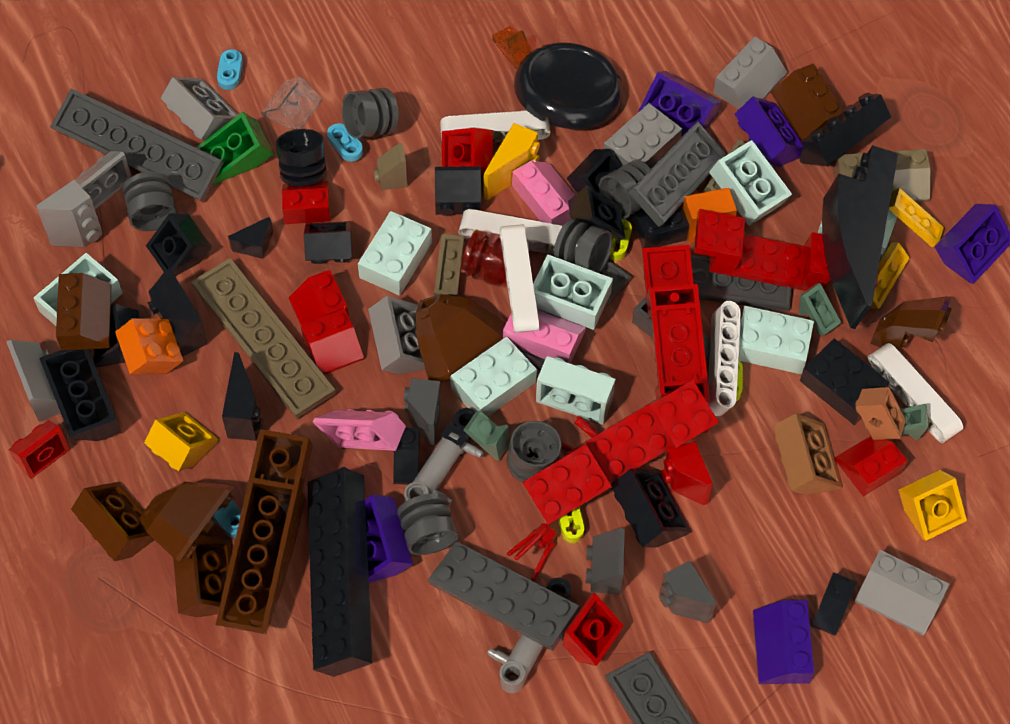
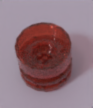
M476 229L464 249L461 275L469 277L472 273V278L477 280L482 272H484V283L499 288L506 278L501 237H498L492 245V234L486 233L484 236L483 231Z

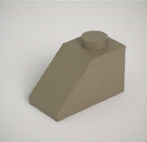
M403 143L397 144L377 159V169H373L375 182L380 183L381 191L407 187Z

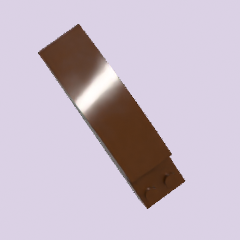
M260 429L216 626L267 634L287 574L306 501L302 491L313 446L309 437Z

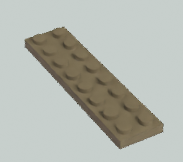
M231 258L191 281L192 287L296 419L336 394L334 387Z

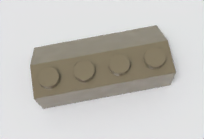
M927 150L892 151L898 153L892 191L900 188L915 202H929L930 164ZM863 153L843 154L838 157L833 168L834 178L838 174L852 177L853 170L856 165L859 166Z

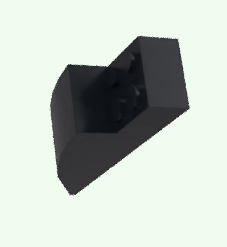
M873 145L868 153H863L859 166L856 165L853 170L852 177L838 174L823 198L822 237L825 259L830 280L849 326L852 329H856L872 306L898 153Z

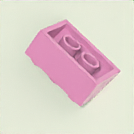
M530 161L512 171V187L541 222L563 226L569 219H572L569 214L568 200L575 194L550 163Z
M537 310L539 330L515 333L512 314L510 315L503 329V339L508 337L519 350L546 359L547 356L551 358L557 357L571 364L586 331V327Z
M335 410L313 420V423L338 448L396 451L406 427L399 419V416L392 411Z

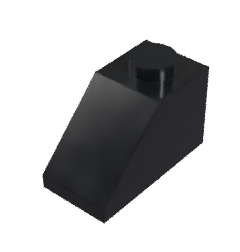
M405 428L398 447L394 451V484L409 485L419 473V428Z
M832 573L812 627L831 635H836L856 586V581L837 573Z

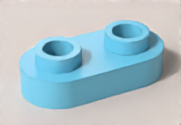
M227 50L220 56L217 81L218 85L224 90L235 89L240 82L243 61L240 52L237 50Z
M337 123L328 128V141L344 160L354 162L362 157L363 148L361 142L348 134L344 124Z
M231 500L226 509L224 507L220 508L213 516V519L229 537H236L238 524L231 525L234 520H240L241 510Z

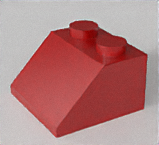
M474 127L442 131V167L481 166V176H484L487 167L493 159V130Z
M328 181L304 187L283 184L282 211L285 225L330 222Z
M331 270L308 277L288 297L300 325L345 308L348 314V306Z
M345 308L301 325L302 337L313 362L323 375L364 360L354 327Z
M48 420L44 424L36 426L25 438L17 440L8 450L13 460L32 479L70 451V448L61 428Z
M871 436L834 458L863 497L900 475L907 463V459L893 442L887 439L873 440Z
M693 441L680 445L677 448L667 449L666 459L663 460L664 469L661 471L664 482L666 484L669 483L673 492L699 504H708L713 483L696 442Z
M592 593L565 631L563 646L577 662L597 666L624 625L598 595Z

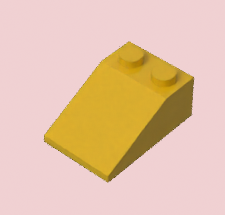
M513 123L484 173V199L489 200L511 186L512 171L530 161H539L540 156L537 155L540 147L538 132Z

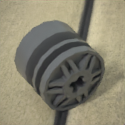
M387 88L347 93L342 102V119L348 134L353 138H365L372 135L379 136L394 132L398 125L399 110L393 93Z
M633 160L618 170H614L602 177L599 182V193L620 206L622 219H626L640 211V209H643L628 193L650 170L640 160Z
M158 172L140 173L129 178L124 183L122 190L130 225L140 231H156L169 213L177 214L170 181L164 174Z
M569 219L557 236L554 246V257L600 273L607 264L611 253L612 234L610 231L597 226L590 227L588 223L581 222L578 219Z
M527 421L513 431L506 458L507 468L513 477L523 482L558 460L562 446L561 438L556 429L548 423L541 421Z
M429 493L419 495L406 501L398 508L397 514L401 520V527L405 531V541L411 554L428 555L450 547L458 540L459 534L456 524L450 518L452 512L448 506V499L444 494Z

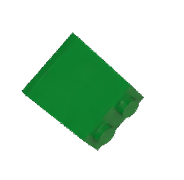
M241 112L196 147L224 162L212 185L256 168L274 155L258 121L245 112Z

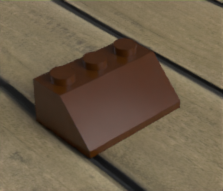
M814 63L794 70L771 93L802 142L810 137L811 132L824 127L827 124V120L843 112V108Z
M85 273L59 274L56 338L61 351L110 348L111 284Z
M119 482L84 488L71 508L78 520L83 523L93 538L98 541L108 556L114 561L131 558L154 541L146 532L139 519L144 511Z
M199 535L194 542L197 548L189 559L184 557L178 562L173 558L178 614L194 617L218 615L231 559L230 541Z

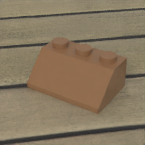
M794 414L773 425L776 434L775 440L781 453V462L787 475V485L791 491L810 495L842 488L824 423Z

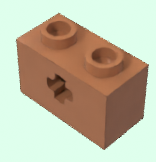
M890 388L862 389L859 399L856 401V411L860 414L865 423V428L869 431L873 440L900 439L906 419Z

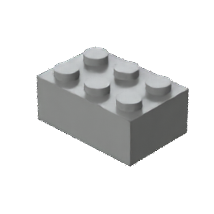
M648 103L604 143V149H611L622 166L633 160H640L651 169L681 138L682 128Z

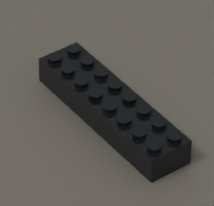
M346 467L307 482L313 670L333 677L373 664L364 475Z

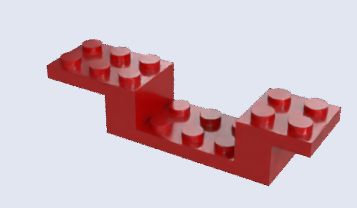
M699 209L697 213L694 253L710 256L709 272L790 287L802 291L809 290L817 283H821L824 289L829 282L830 275L825 259L822 234L812 232L804 246L746 235L744 234L745 218ZM877 273L875 288H876L877 283H878V273Z
M690 245L642 248L648 319H652L658 385L655 389L656 399L668 391H674L693 379L709 404L710 397L698 284H693ZM709 429L705 430L702 433H708Z
M692 379L674 391H668L565 453L564 457L522 483L549 525L612 487L611 484L629 469H637L667 451V449L673 446L679 447L719 422Z

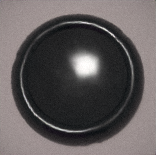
M551 43L533 50L520 62L514 77V90L521 105L537 119L544 121L545 117L552 119L550 125L560 128L587 129L607 122L619 110L623 96L622 81L613 64L596 50L575 43Z

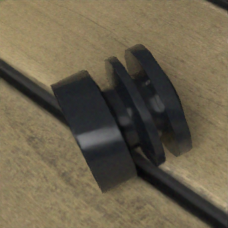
M294 129L278 137L276 149L279 159L280 179L290 186L304 187L317 184L325 178L327 169L323 136L319 132L311 129Z

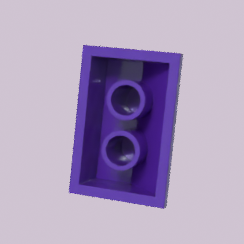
M667 71L657 72L639 111L648 103L680 126L682 128L681 136H683L696 122H699L706 130L713 121L722 102Z
M752 96L735 113L739 120V127L750 137L749 141L752 140L770 165L780 167L800 158L803 142L776 103Z
M975 204L934 247L944 265L969 283L974 284L1009 247L1010 231L996 204Z
M371 495L365 500L369 583L396 576L413 565L405 541L404 531L401 527V520L397 514L396 503L392 497Z
M807 600L779 601L753 610L758 684L810 683L814 675Z

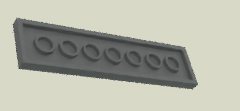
M72 88L50 126L53 130L104 155L111 151L123 152L129 167L141 173L158 172L164 174L169 178L172 188L201 202L206 198L224 164L222 160Z

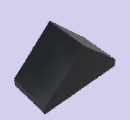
M267 217L229 235L228 239L232 252L263 259L273 234L271 219Z

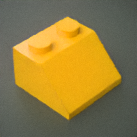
M181 412L156 419L144 444L154 454L168 462L171 468L182 471L194 467L217 444L219 439L187 413Z
M941 470L898 489L904 511L924 541L967 521L956 478Z

